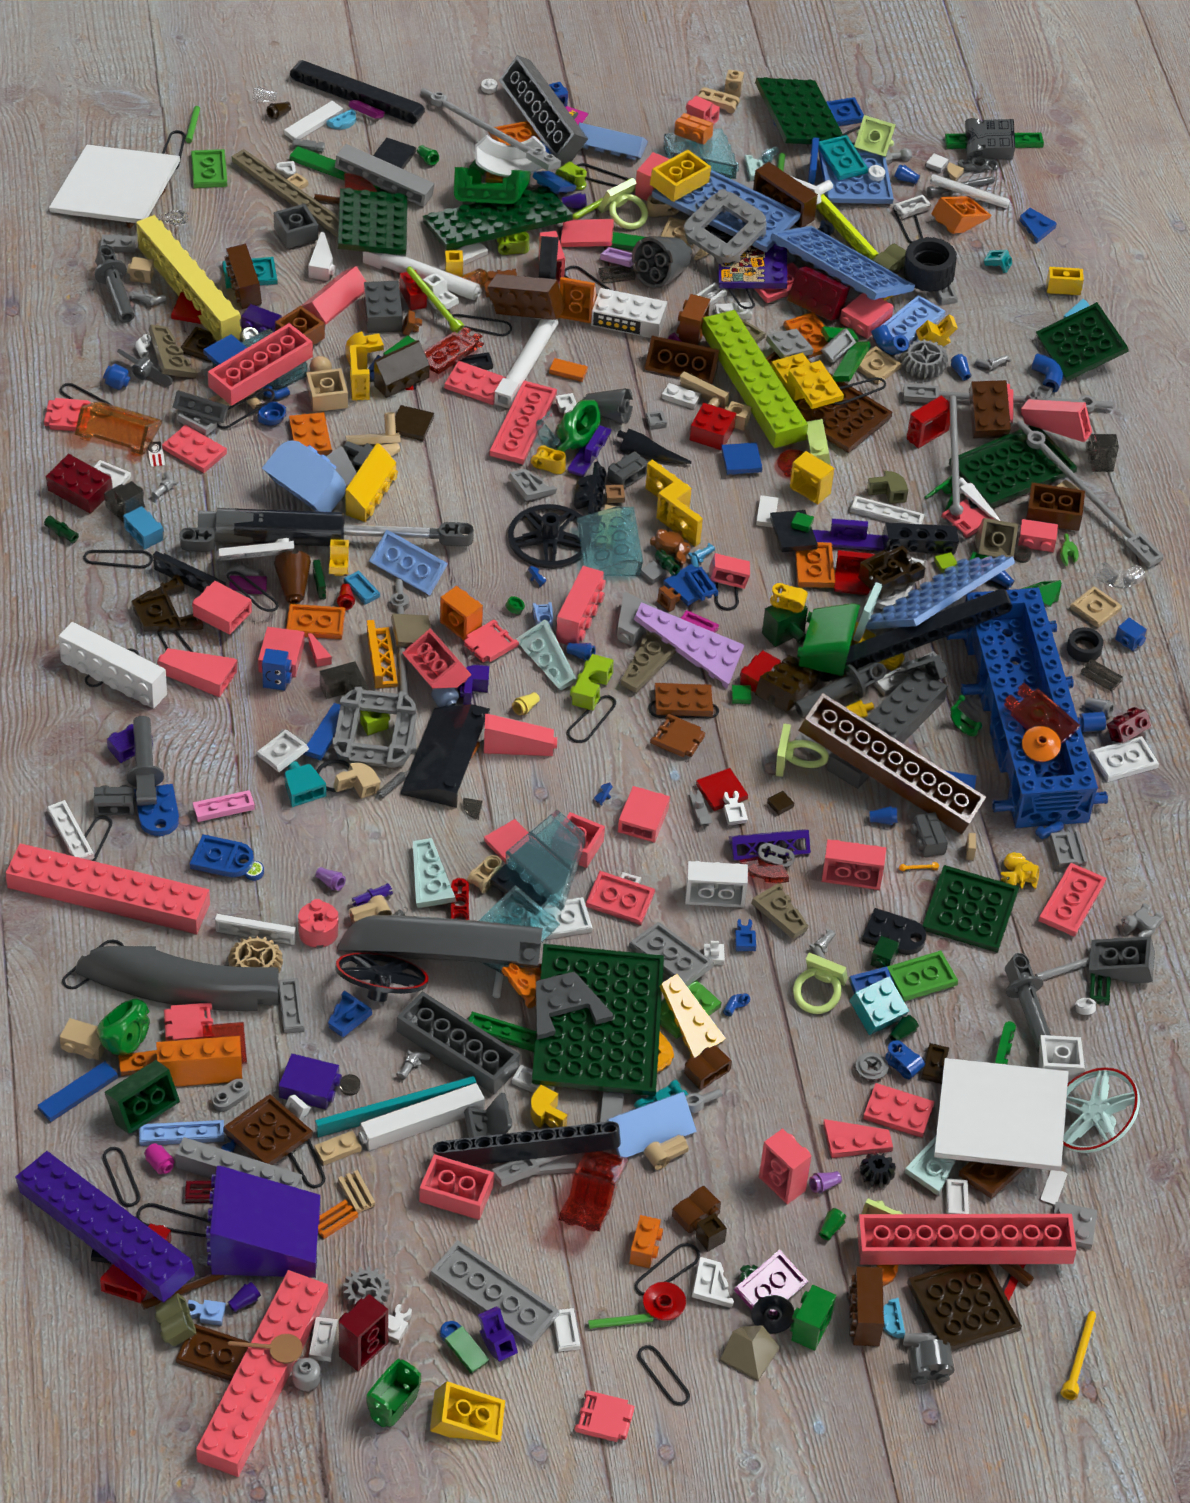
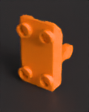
M510 963L508 967H502V973L505 977H508V982L513 986L518 995L523 997L527 1008H533L536 1005L535 985L536 981L540 980L541 964H539L538 968L518 967L513 963Z

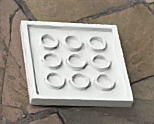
M289 538L278 539L275 543L219 548L215 553V560L224 561L278 555L285 551H292L294 549V541H289Z

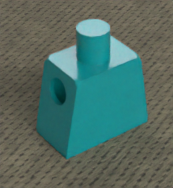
M293 761L288 765V770L285 772V786L292 807L326 797V782L311 764L300 766L297 761Z

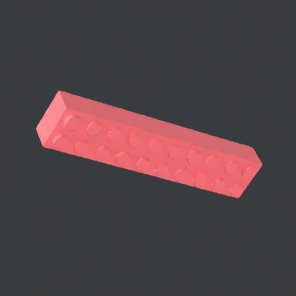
M21 843L6 871L7 888L193 934H198L210 906L209 889Z
M859 1214L857 1225L860 1265L1073 1264L1077 1251L1072 1214Z
M288 1270L251 1343L271 1344L275 1337L281 1334H291L300 1339L302 1348H304L314 1328L316 1317L320 1316L328 1300V1284ZM248 1347L196 1448L198 1463L239 1477L296 1361L287 1364L279 1363L272 1358L270 1349Z

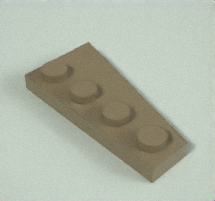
M151 324L149 333L162 374L196 378V370L190 367L189 359L184 358L183 350L176 345V340L168 327Z
M647 631V635L643 638L639 650L636 651L632 663L629 664L621 679V685L637 693L676 653V648L670 643H664L662 637L658 634Z

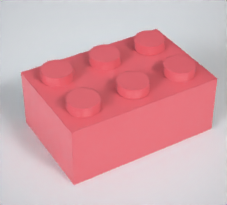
M828 839L821 882L880 890L886 847Z
M782 1128L764 1141L759 1178L786 1204H789L806 1191L812 1156L808 1149L802 1147L792 1134H788Z
M434 1154L420 1186L419 1202L480 1220L494 1186V1172Z

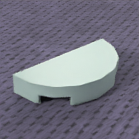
M744 155L749 180L753 181L755 170L763 166V163L760 159L759 161L754 159L752 155Z

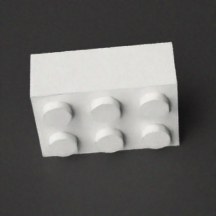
M688 861L685 904L744 908L748 884V865Z

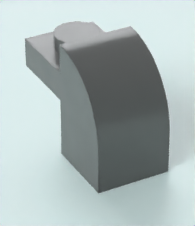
M347 441L344 445V450L350 461H352V465L357 473L373 447L368 443L361 447Z

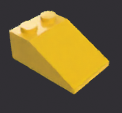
M446 1381L434 1391L430 1431L449 1438L500 1442L505 1400Z

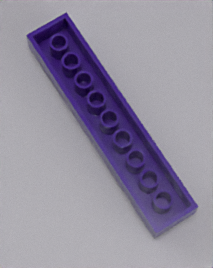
M44 1152L15 1176L22 1195L163 1303L195 1276L192 1260L50 1152Z

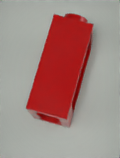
M941 395L910 413L906 439L919 449L949 431V401Z

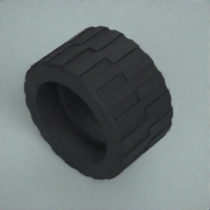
M925 237L913 241L906 249L904 263L905 280L914 284V288L927 292H936L949 287L955 276L957 260L955 248L943 239L935 237ZM922 263H933L937 266H928Z

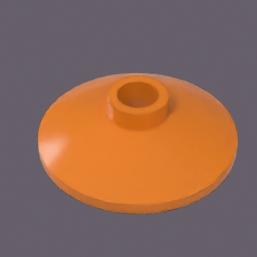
M1033 727L1023 736V751L1034 761H1050L1060 751V738L1048 727Z

